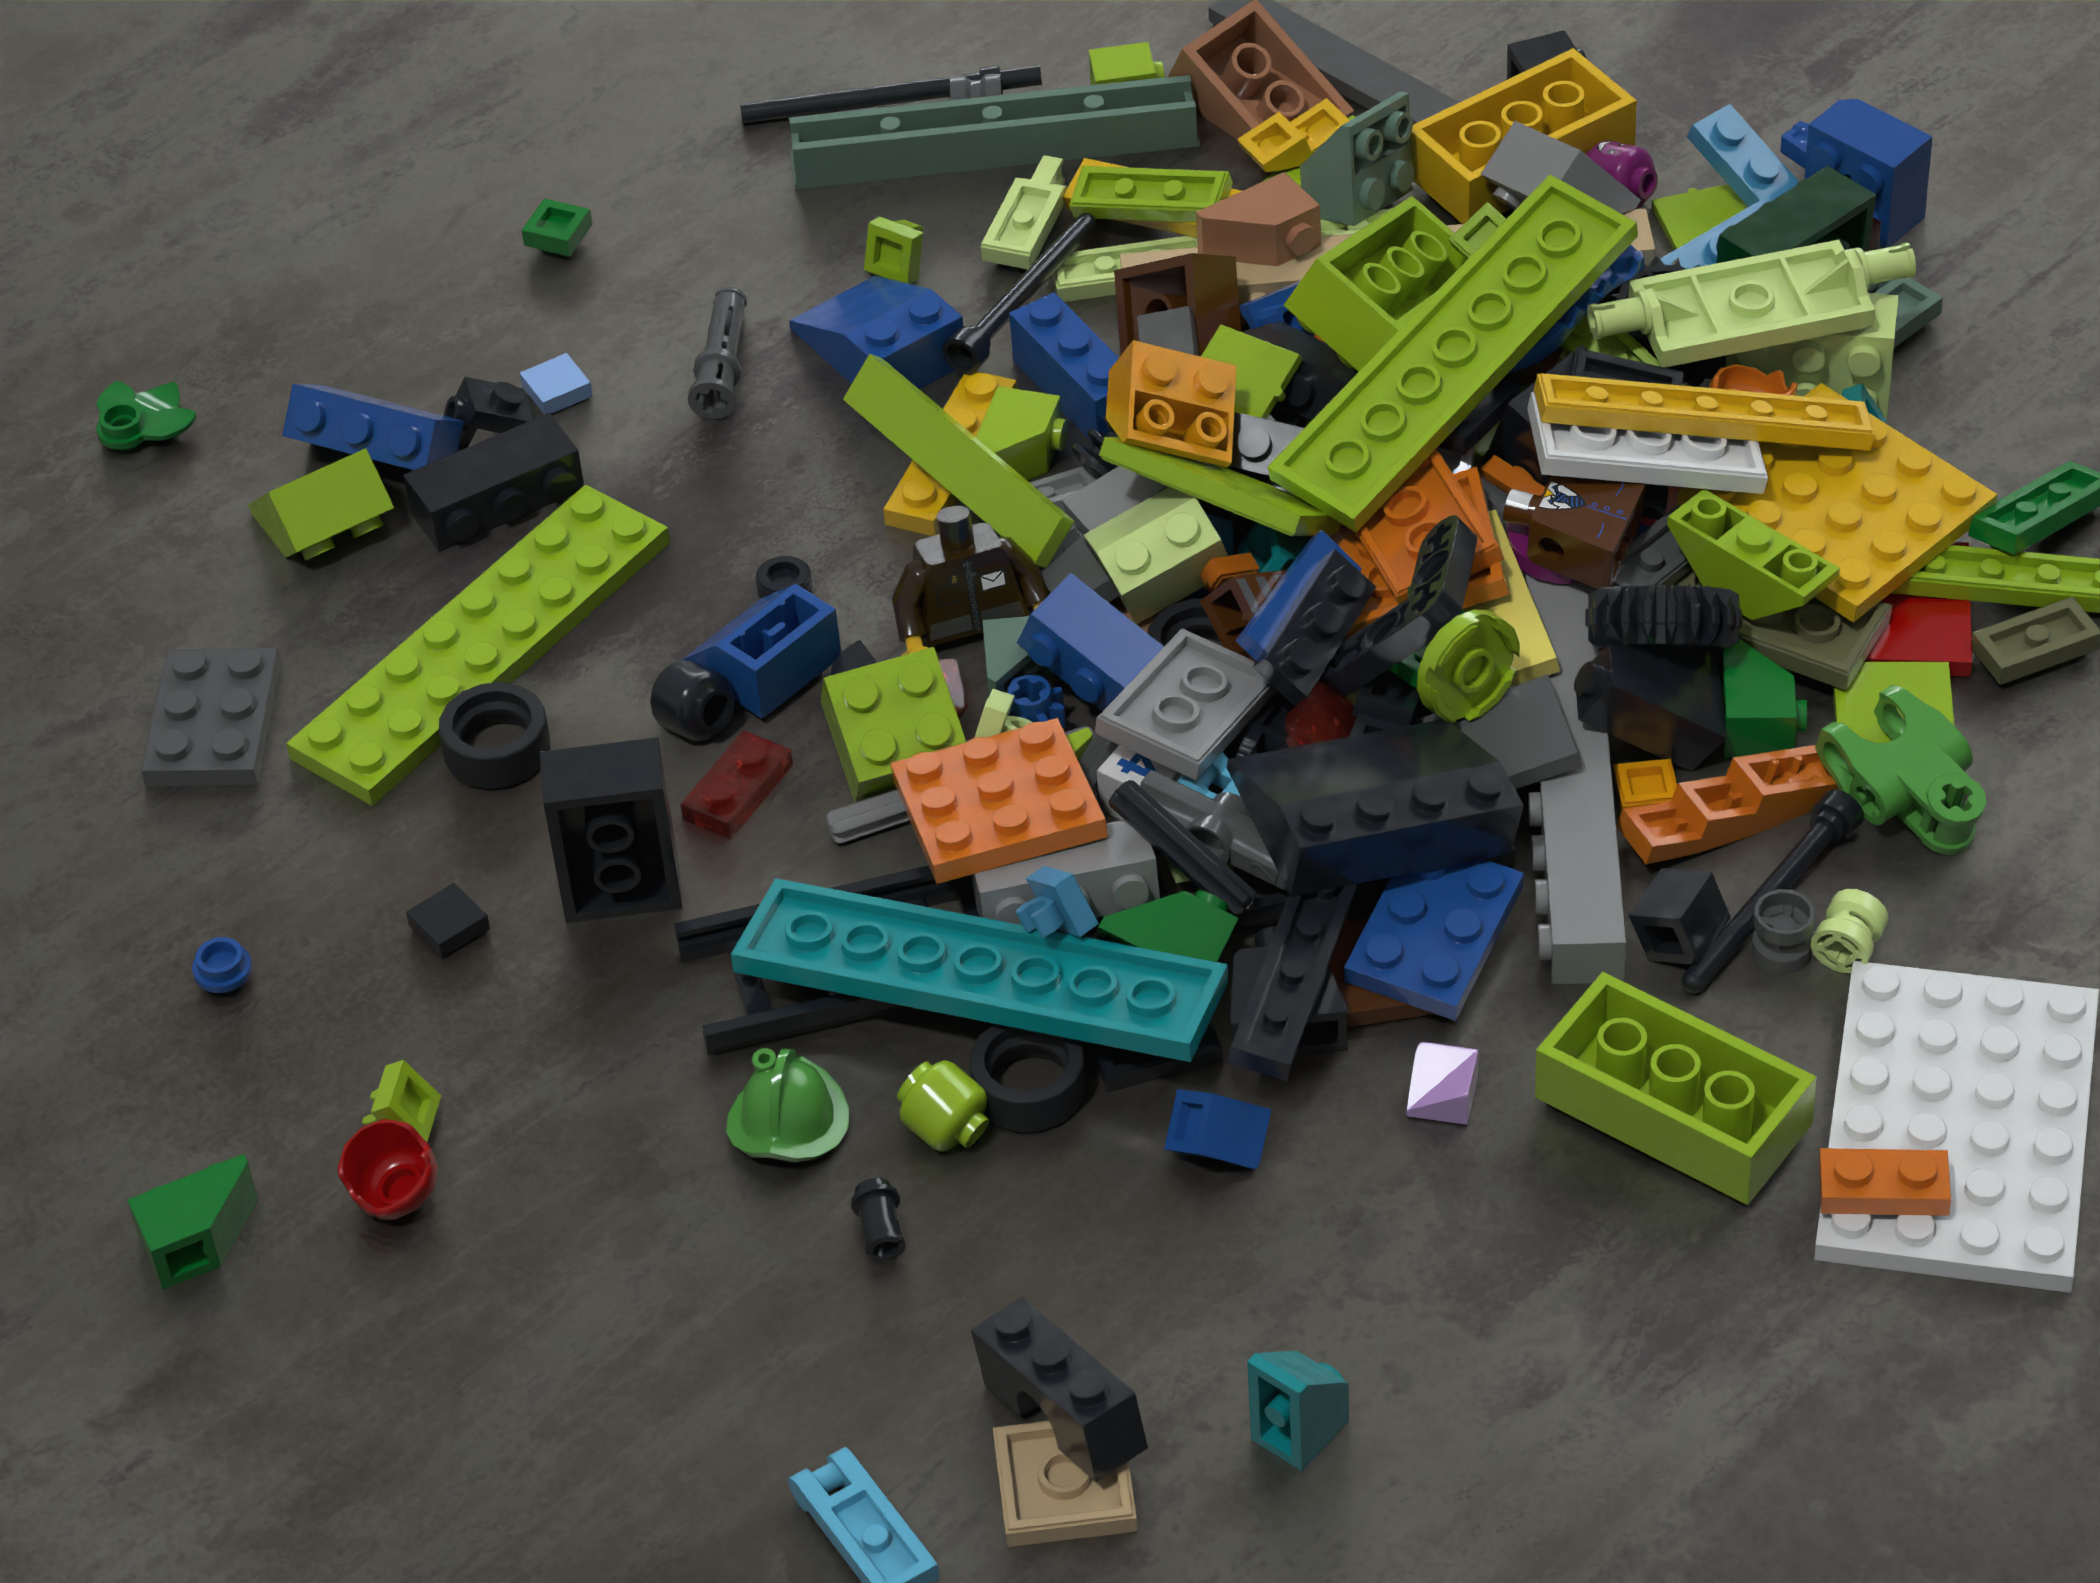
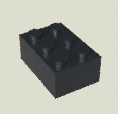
M654 737L541 751L543 805L566 923L683 909L678 855L659 738Z

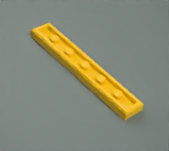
M1544 373L1537 374L1534 386L1535 399L1542 423L1871 451L1875 438L1870 416L1863 401Z

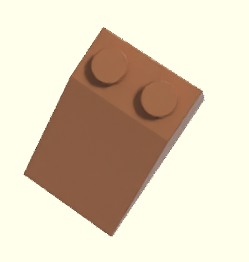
M1258 0L1251 1L1183 47L1168 76L1190 75L1193 101L1195 100L1197 113L1235 139L1240 138L1278 112L1291 122L1326 98L1347 118L1354 112L1352 107Z

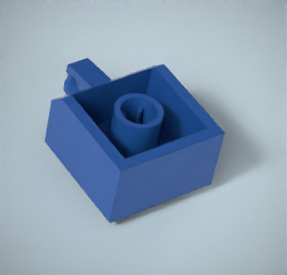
M1859 99L1838 100L1810 124L1799 121L1781 136L1780 152L1805 169V179L1829 166L1876 194L1871 242L1883 248L1891 247L1925 218L1933 136Z

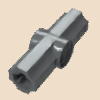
M1152 770L1144 777L1140 787L1225 864L1229 863L1274 886L1287 890L1239 795L1223 792L1212 799Z

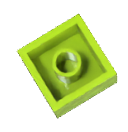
M934 647L823 678L821 705L854 803L896 789L890 763L910 758L921 752H933L966 743Z

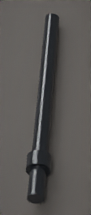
M999 65L980 67L979 73L958 75L966 76L970 80H981L985 74L1001 73L1002 95L1003 90L1042 85L1040 65L1000 70ZM950 77L740 104L742 123L950 97Z

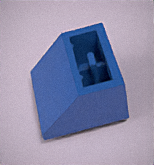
M793 584L758 600L684 657L682 661H694L726 676L733 687L735 702L763 719L831 666L841 653L836 609L801 586Z

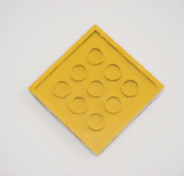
M1820 383L1805 395L1806 397L1848 400L1823 383ZM1870 413V420L1875 432L1871 451L1758 441L1768 476L1764 494L1706 489L1839 567V577L1819 592L1815 598L1853 623L1968 532L1973 517L1996 504L1998 495ZM1688 487L1680 489L1677 506H1682L1702 489Z

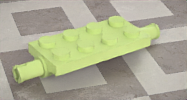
M1839 240L1630 280L1628 298L1588 305V324L1595 340L1606 336L1640 330L1642 334H1646L1661 367L1686 364L1872 327L1875 322L1876 309L1868 296L1867 290L1870 284L1901 278H1913L1916 274V260L1912 248L1910 249L1908 242L1866 252L1859 247L1844 250Z

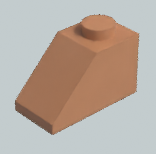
M1285 172L1196 212L1198 254L1235 256L1236 262L1279 266L1321 246L1320 204Z

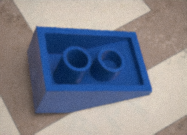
M873 276L789 320L791 330L851 384L868 355L872 354L883 358L913 385L921 389L955 371L945 360L942 347L944 342L958 328L963 327V316L932 289Z

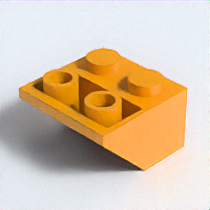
M1133 340L1109 370L1106 420L1123 443L1228 468L1232 463L1237 365Z

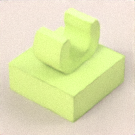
M992 689L984 706L975 738L988 737L1022 728L1032 723V721L1021 717L1009 716L1014 695Z

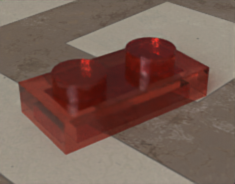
M743 730L682 801L680 806L683 820L732 839L793 766L791 749Z

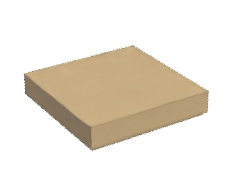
M1049 1421L993 1427L1007 1547L1138 1531L1129 1462L1095 1482L1058 1449L1055 1434Z

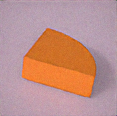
M1251 552L1211 558L1202 570L1201 580L1207 591L1211 593L1232 577L1241 574L1258 573L1257 571L1260 568Z

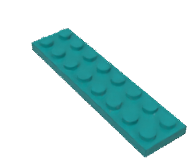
M778 878L774 879L731 953L732 968L735 973L1187 1062L1192 1061L1229 983L1228 964L1082 936L1078 937L1056 931L1042 937L1036 928L1031 932H1026L1024 927L1019 924Z

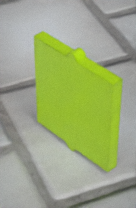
M1728 184L1701 190L1689 188L1686 193L1653 199L1651 208L1673 250H1676L1747 207Z
M1224 325L1219 326L1205 351L1200 356L1237 365L1234 412L1264 419L1268 418L1277 401L1280 402L1285 399L1284 390L1303 360L1298 353Z

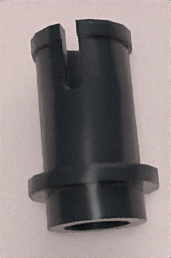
M870 1178L862 1181L856 1186L855 1194L851 1198L850 1204L853 1213L860 1217L865 1240V1252L869 1255L870 1259L876 1261L894 1259L901 1255L906 1247L896 1210L900 1204V1195L897 1189L891 1186L890 1182L886 1179Z

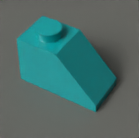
M1297 1350L1255 1353L1247 1361L1251 1440L1298 1470L1303 1471L1349 1422V1382L1344 1380L1342 1375L1329 1364L1317 1363Z

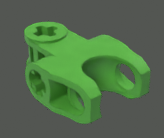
M1891 685L1879 693V701L1874 709L1877 722L1891 739L1890 742L1874 743L1864 740L1847 725L1834 721L1821 729L1815 747L1823 766L1836 782L1839 790L1848 793L1860 804L1864 812V818L1875 825H1881L1897 815L1919 837L1923 845L1933 852L1943 855H1956L1965 851L1972 844L1977 830L1976 822L1982 817L1986 806V795L1980 784L1965 772L1971 767L1973 762L1972 751L1966 738L1940 711L1925 704L1908 690ZM1897 708L1904 716V719L1900 716L1899 712L1897 711Z

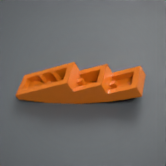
M1816 745L1734 757L1726 776L1681 782L1677 784L1671 801L1623 808L1616 827L1644 863L1651 864L1697 854L1761 833L1810 812L1826 791L1830 789L1839 790L1830 773L1823 766L1815 749Z

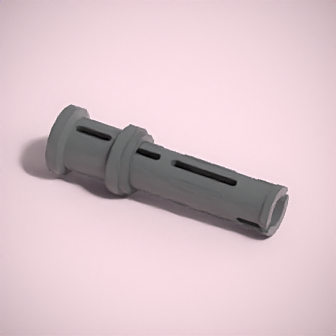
M723 287L715 293L706 347L697 356L694 363L693 373L696 382L689 389L688 403L697 415L706 419H722L730 415L735 408L736 394L733 386L740 380L742 368L736 353L745 306L747 305L746 295L735 287ZM710 389H713L711 404H708L707 395Z

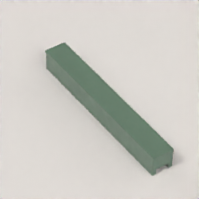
M1190 75L789 117L795 190L1039 164L1043 155L1069 161L1200 147L1195 100L1193 101Z

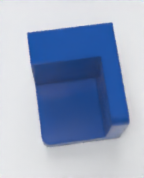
M1177 1089L1164 1150L1183 1155L1216 1159L1256 1169L1260 1165L1271 1109L1213 1093Z

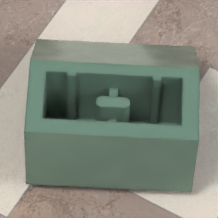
M1400 91L1340 126L1300 166L1301 188L1320 204V219L1355 226L1413 191L1412 183L1415 170L1411 159L1413 121L1409 109V93Z

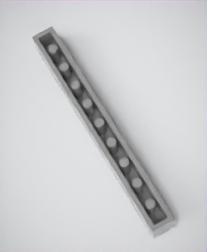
M1521 570L1558 660L1560 672L1551 674L1549 677L1582 767L1532 783L1537 784L1538 792L1528 793L1529 827H1540L1541 835L1531 836L1532 870L1544 871V879H1535L1534 882L1535 914L1547 915V924H1538L1539 960H1550L1552 984L1593 983L1602 972L1624 982L1626 937L1608 733L1578 720L1577 698L1574 691V681L1580 668L1586 662L1592 661L1601 652L1600 648H1597L1588 641V628L1585 627V609H1588V595L1595 591V588L1573 580V584H1555L1542 581Z

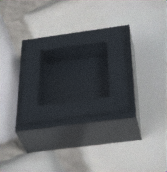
M455 883L406 911L409 926L441 958L490 929L488 915Z

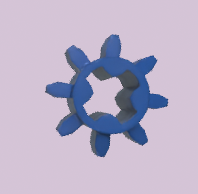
M1024 675L1013 679L1008 687V694L1014 695L1009 716L1025 718L1032 722H1044L1058 718L1062 728H1065L1066 718L1062 687L1051 689L1049 682L1043 676Z

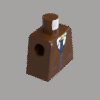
M1551 475L1541 496L1511 489L1505 503L1503 521L1529 528L1527 557L1532 563L1596 589L1612 587L1642 524L1646 484Z

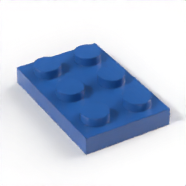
M1485 859L1391 877L1344 966V982L1456 1021L1523 888L1524 873Z

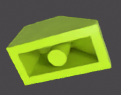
M998 386L976 438L1023 478L1029 480L1048 472L1056 451H1064L1068 440L1069 422L1068 419H1062L1059 395Z

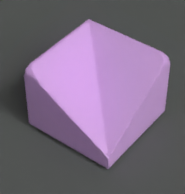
M1419 1042L1412 1072L1407 1116L1468 1125L1478 1081V1049Z

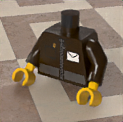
M951 506L942 509L936 515L940 534L920 539L913 545V561L905 566L892 595L899 641L906 643L907 648L902 655L982 633L983 620L1029 616L1028 610H1035L1050 594L1038 565L1011 537H998L989 523L972 525L968 508ZM922 639L925 641L928 647L923 646Z

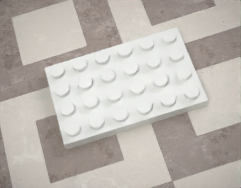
M1853 961L1828 1148L1948 1150L1951 1189L1949 1216L1821 1214L1820 1207L1814 1260L2071 1293L2074 1278L2099 989L1869 962L1866 965L1861 963V961Z

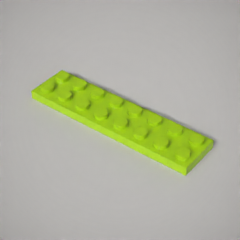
M1549 174L1267 466L1270 480L1357 532L1638 237L1637 222Z
M585 484L286 743L289 758L373 806L441 746L439 718L446 705L462 691L480 684L496 682L511 684L670 543L668 527Z

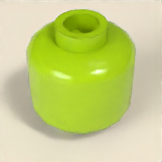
M947 1060L940 1061L934 1065L926 1061L919 1065L908 1076L897 1094V1100L901 1102L899 1117L902 1124L936 1151L946 1152L959 1143L965 1148H969L984 1133L990 1121L983 1115L988 1101L985 1090L955 1063Z

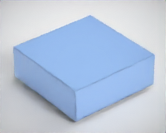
M567 353L520 372L523 389L544 415L555 413L593 396L591 382Z

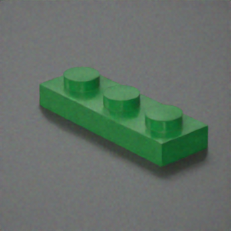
M2068 461L1996 501V504L1974 516L1969 527L1968 536L1989 544L1992 549H2001L2015 555L2100 507V472Z

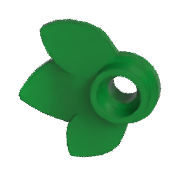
M115 381L100 394L96 404L100 413L99 421L96 425L98 439L104 446L118 450L132 449L144 440H166L176 437L188 430L197 418L195 411L180 408L179 388L174 381L136 394L127 384Z

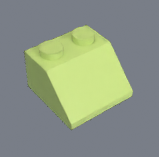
M1171 487L1162 490L1084 534L1088 545L1118 592L1122 603L1135 624L1204 587L1201 573L1205 565L1211 558L1228 556L1221 538L1196 497Z

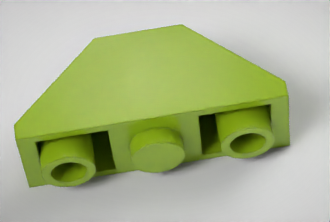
M1702 489L1668 516L1667 526L1702 586H1710L1712 588L1723 587L1739 595L1742 615L1751 620L1803 606L1839 577L1840 568L1706 489Z

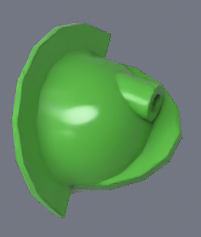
M762 1048L757 1050L752 1056L754 1073L728 1113L726 1133L733 1146L750 1157L775 1158L794 1163L815 1160L838 1146L849 1127V1106L837 1082L822 1067L803 1056L798 1057L795 1049H781L777 1057L771 1049Z

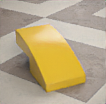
M1326 98L1291 122L1278 112L1238 138L1237 141L1239 146L1265 172L1281 171L1301 166L1340 126L1350 120Z

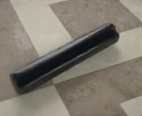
M1128 780L1115 790L1108 801L1110 807L1197 887L1225 901L1229 905L1227 912L1235 917L1243 914L1249 908L1256 897L1255 890L1135 781Z

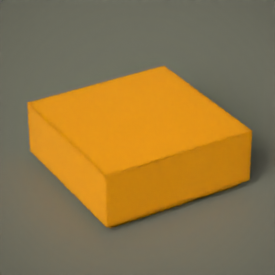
M1671 759L1613 764V783L1620 814L1623 808L1671 801L1677 787Z

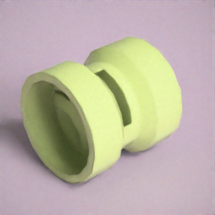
M1858 889L1838 891L1826 910V920L1819 924L1811 939V949L1814 956L1823 965L1840 973L1851 974L1853 961H1861V963L1867 965L1873 954V943L1877 942L1882 936L1888 924L1889 915L1885 906L1871 894Z

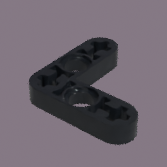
M1452 515L1443 519L1431 529L1422 541L1408 599L1341 643L1320 676L1341 697L1347 696L1432 641L1442 627L1460 614L1477 545V535L1459 517Z

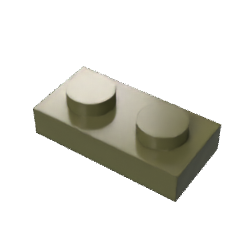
M2073 597L1972 632V651L1999 685L2100 649V629Z

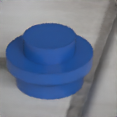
M228 937L213 938L203 943L198 948L192 964V972L197 985L206 991L214 993L228 992L240 987L249 979L253 968L248 951L236 940Z

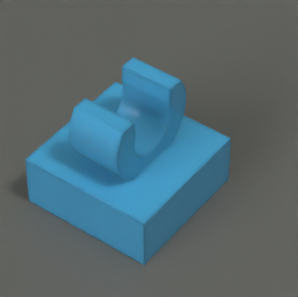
M1043 866L1026 878L1035 898L1027 901L1015 911L1026 932H1031L1036 928L1042 937L1056 930L1081 937L1099 924L1072 873Z

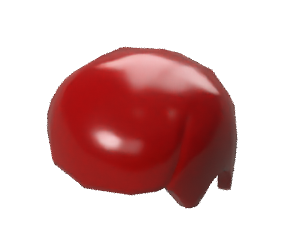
M381 1119L361 1127L344 1144L337 1166L338 1176L356 1205L370 1217L376 1216L380 1220H396L417 1211L435 1191L438 1171L435 1155L424 1138L407 1122Z

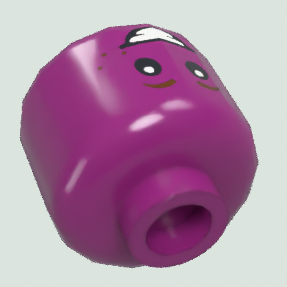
M1605 140L1597 143L1590 151H1587L1586 155L1641 200L1636 209H1640L1654 194L1657 188L1658 176L1655 171L1653 158L1646 149L1612 140Z

